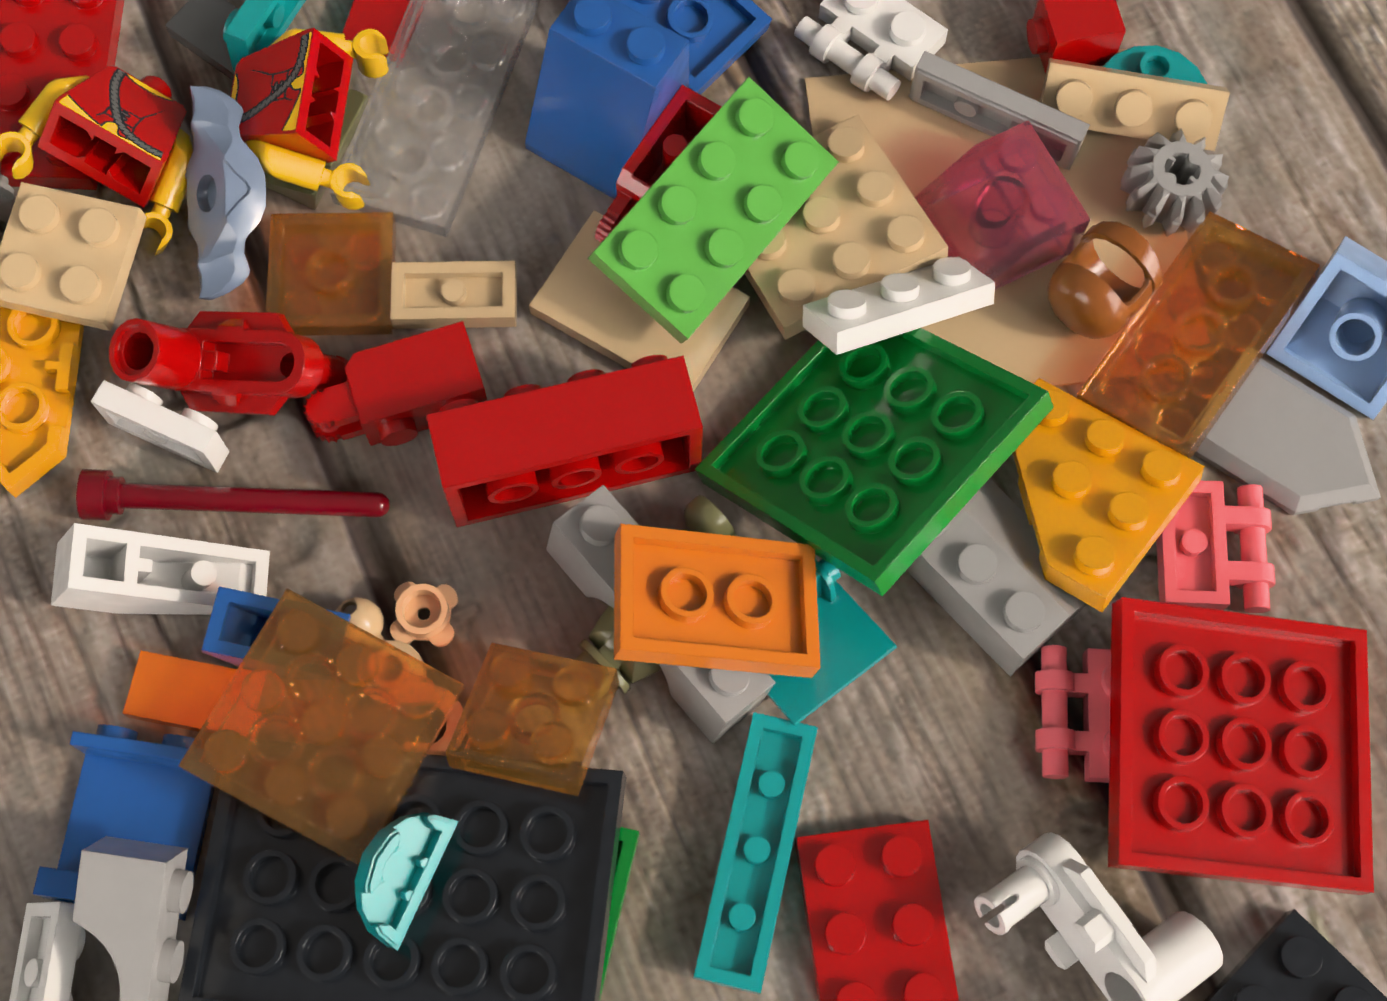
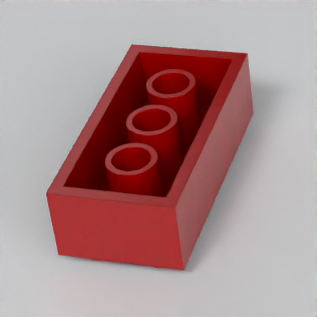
M650 355L636 360L631 364L630 368L609 373L599 369L585 370L572 375L566 383L544 388L537 384L520 385L508 390L504 397L480 403L474 399L455 400L445 404L440 409V412L426 415L442 488L457 528L584 498L602 485L610 492L694 472L695 468L702 461L703 425L684 355L669 359L665 355Z

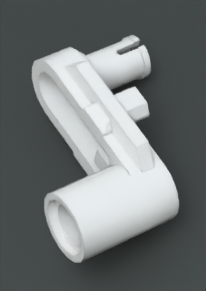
M1051 832L1043 834L1020 850L1016 856V871L987 892L978 895L974 900L975 909L980 918L998 905H1004L1005 909L985 923V926L997 935L1007 933L1013 925L1040 906L1058 930V932L1045 940V950L1058 967L1064 970L1079 960L1108 1001H1179L1223 965V954L1213 933L1202 921L1184 911L1175 912L1141 938L1128 917L1078 852L1061 836Z

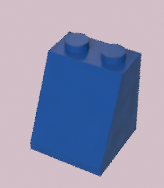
M570 0L549 28L525 140L526 149L615 199L617 196L616 182L623 166L683 84L689 88L690 41L617 0Z

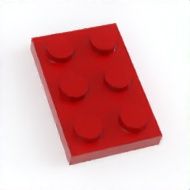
M929 820L796 837L795 847L818 1001H959Z

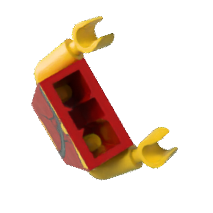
M314 27L309 29H289L270 46L245 56L238 62L230 96L244 111L239 124L240 136L244 143L258 157L265 173L278 180L317 192L319 186L332 189L338 202L349 210L361 209L365 204L359 195L343 191V189L351 182H359L362 185L370 186L366 173L360 166L354 163L339 165L334 170L325 168L326 163L337 161L353 59H356L359 71L366 77L379 78L388 73L387 59L382 55L389 53L387 41L378 30H363L351 41L345 40L344 33L318 31Z
M107 66L91 77L84 75L54 79L45 86L18 122L23 125L18 132L9 131L0 134V162L7 153L19 152L23 154L15 162L12 173L14 179L25 178L33 169L34 161L31 147L40 138L37 146L40 149L142 207H145L148 201L152 202L154 206L151 212L145 213L147 219L144 228H152L160 234L161 242L155 255H159L165 250L172 237L173 229L168 220L171 212H179L187 194L185 173L193 153L190 136L180 128L187 111L182 104L172 99L171 89L161 78L145 76L139 80L115 66Z

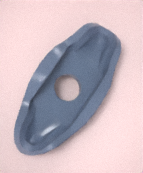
M190 86L193 101L191 131L194 150L185 173L187 179V224L190 233L198 245L197 269L201 289L199 299L213 300L231 292L249 276L250 268L244 254L245 241L262 219L266 207L265 173L258 157L244 143L240 136L239 124L244 112L242 107L232 97L220 90L208 86Z

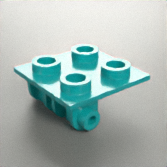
M815 559L821 668L812 678L769 674L776 683L767 695L794 726L897 648V645L836 581L841 577L839 569L823 559L819 561Z

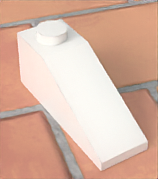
M74 523L57 543L51 606L116 614L211 615L219 586L267 596L270 551Z

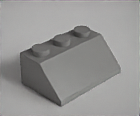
M990 478L906 570L1010 677L1087 605L1044 579L1039 561L1040 549L1033 525H1029L1027 515Z

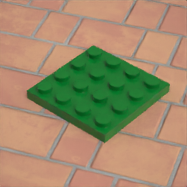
M922 328L838 355L818 340L695 468V471L704 485L793 541L809 544L815 549L817 556L883 596L1048 415L1054 406L1047 390Z

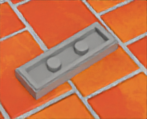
M924 51L915 68L909 94L911 100L1063 169L1070 170L1090 124L927 51Z

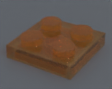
M394 213L271 214L266 312L284 314L294 333L302 336L392 335L393 325L390 320L392 262H395L396 220Z
M492 642L445 754L449 766L455 769L578 796L619 686L617 668Z

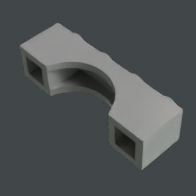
M602 485L553 522L546 550L586 597L600 599L614 608L615 533L621 523L638 524L609 490ZM659 664L667 680L670 695L712 744L761 705L776 683L769 674Z
M105 836L81 850L72 921L92 933L111 955L119 978V1001H168L170 983L174 984L179 977L184 958V942L176 940L179 913L183 914L187 910L193 890L192 871L185 870L188 848Z

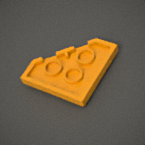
M0 307V483L16 498L66 458L85 325Z
M1038 378L1034 384L1049 392L1054 408L1012 453L1019 475L1017 484L1029 525H1033L1039 545V561L1044 579L1096 610L1103 612L1198 485L1205 466Z

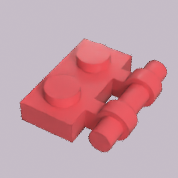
M1200 480L1156 540L1159 602L1224 611L1230 605L1229 586H1236L1238 589L1243 590L1245 612L1265 613L1270 611L1269 588L1274 587L1276 583L1275 567L1272 563L1267 562L1266 533L1272 530L1271 510L1264 507L1263 487L1261 485L1248 484L1239 486L1237 488L1238 506H1227L1224 501L1223 481ZM1226 531L1240 536L1241 561H1228Z
M1061 645L1041 647V670L1035 672V694L1041 695L1042 728L1035 730V750L1038 753H1042V777L1047 779L1069 778L1068 755L1084 756L1085 782L1109 783L1111 649L1087 648L1082 654L1083 673H1073L1067 670V647ZM1068 697L1083 698L1084 731L1068 729Z

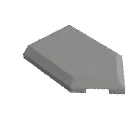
M1248 350L1184 447L1190 453L1242 485H1261L1263 487V498L1291 515L1315 512L1320 508L1352 502L1353 505L1371 502L1381 498L1356 416Z

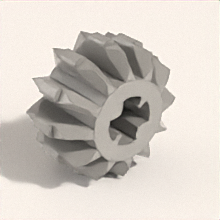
M1182 128L1173 133L1169 140L1157 132L1148 139L1145 146L1139 145L1138 149L1133 150L1127 161V170L1121 178L1120 189L1130 194L1126 201V211L1144 212L1145 215L1142 220L1143 229L1157 221L1162 223L1166 237L1175 233L1179 226L1191 234L1194 230L1200 228L1205 219L1208 220L1210 217L1215 216L1222 205V194L1228 187L1229 176L1218 171L1222 166L1223 154L1207 155L1204 152L1206 147L1205 137L1192 144L1186 141Z

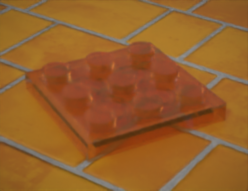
M287 588L178 766L187 773L359 866L364 850L377 832L388 824L461 696L464 684Z

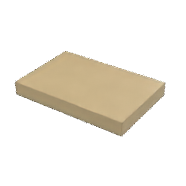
M594 210L529 304L530 314L625 368H630L631 364L636 360L650 355H665L668 359L684 355L694 392L749 307L750 296L732 287L690 338L683 343H679L587 259L601 243L594 236L603 215Z

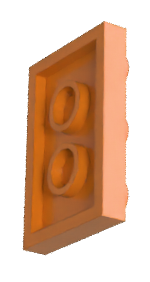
M621 523L614 539V660L812 678L821 668L815 549L809 544Z

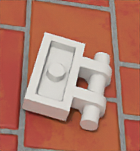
M823 0L820 3L818 18L827 24L821 26L806 16L797 25L794 36L810 46L809 54L824 64L831 61L850 74V82L866 93L873 90L888 101L895 95L901 84V81L888 71L892 68L910 81L914 77L915 68L924 51L935 55L945 44L948 29L906 0ZM851 40L869 53L864 56L847 44V42Z

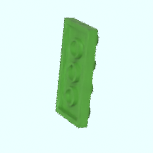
M748 77L587 259L679 343H683L690 338L839 161Z

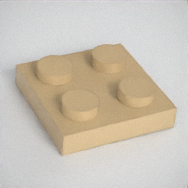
M21 182L0 244V307L111 331L147 219L146 215L138 207Z

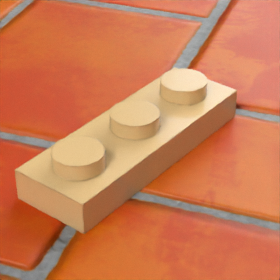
M1049 58L1040 102L1090 124L1088 130L1146 140L1159 132L1169 140L1173 133L1182 128L1188 143L1194 144L1205 137V150L1215 151L1230 91L1227 87Z

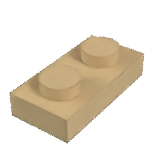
M515 261L392 262L390 320L393 328H440L460 321L464 322L465 328L517 327V268Z

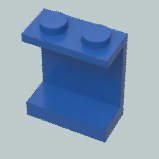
M100 724L97 727L96 734L73 731L70 745L83 752L85 757L57 869L39 866L33 894L54 902L75 904L81 850L105 836L188 848L185 870L192 871L194 884L220 762L207 751L202 750L203 741L192 737L164 734L161 744L138 741L137 731L114 725ZM188 908L185 913H179L178 920H186Z

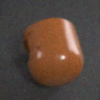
M1102 221L1087 230L1082 236L1081 242L1054 271L1047 287L1049 304L1057 318L1071 331L1091 339L1110 337L1125 327L1155 294L1162 283L1163 273L1158 258L1149 242L1134 228L1118 221ZM1093 239L1106 240L1129 254L1143 270L1144 282L1142 287H1134L1111 272L1095 251Z

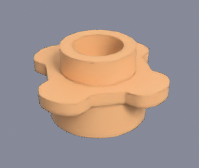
M405 582L397 587L394 593L397 620L390 626V633L393 639L410 644L413 640L430 641L435 647L448 645L455 635L454 629L450 625L451 610L458 603L456 591L447 584L435 587L429 584ZM422 609L430 611V616L426 620H421L418 617Z

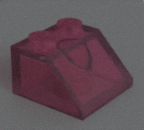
M1029 120L974 145L915 196V199L947 244L948 257L959 256L968 261L970 265L995 282V290L1069 255L1080 243L1091 220Z

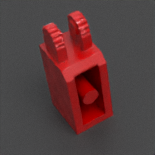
M683 84L623 166L616 182L617 196L608 207L607 212L603 214L594 236L596 240L602 242L722 106Z
M460 321L353 353L345 366L348 381L324 388L323 392L317 390V393H311V397L306 399L307 404L304 405L306 410L304 414L309 423L313 424L311 427L316 437H320L322 442L326 440L328 443L331 441L337 443L338 439L344 441L365 434L370 446L380 443L384 446H397L413 440L417 437L418 432L429 429L426 415L440 412V409L447 403L460 399H474L478 403L488 401L464 322Z

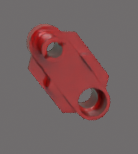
M200 311L187 328H178L134 318L126 320L117 328L109 346V362L114 373L120 379L180 391L189 409L197 412L275 416L288 398L305 397L314 390L324 391V388L348 381L345 372L348 360L338 355L335 357L323 354L319 345L314 340L294 333L284 314L274 312Z

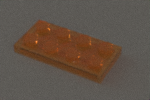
M1209 211L1204 222L1198 226L1164 273L1158 290L1130 320L1077 393V398L1191 459L1317 279L1320 265Z

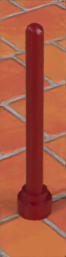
M82 469L78 477L76 489L77 512L81 520L109 521L112 514L122 515L125 508L382 517L390 509L389 498L381 492L126 483L124 477L114 476L111 470Z

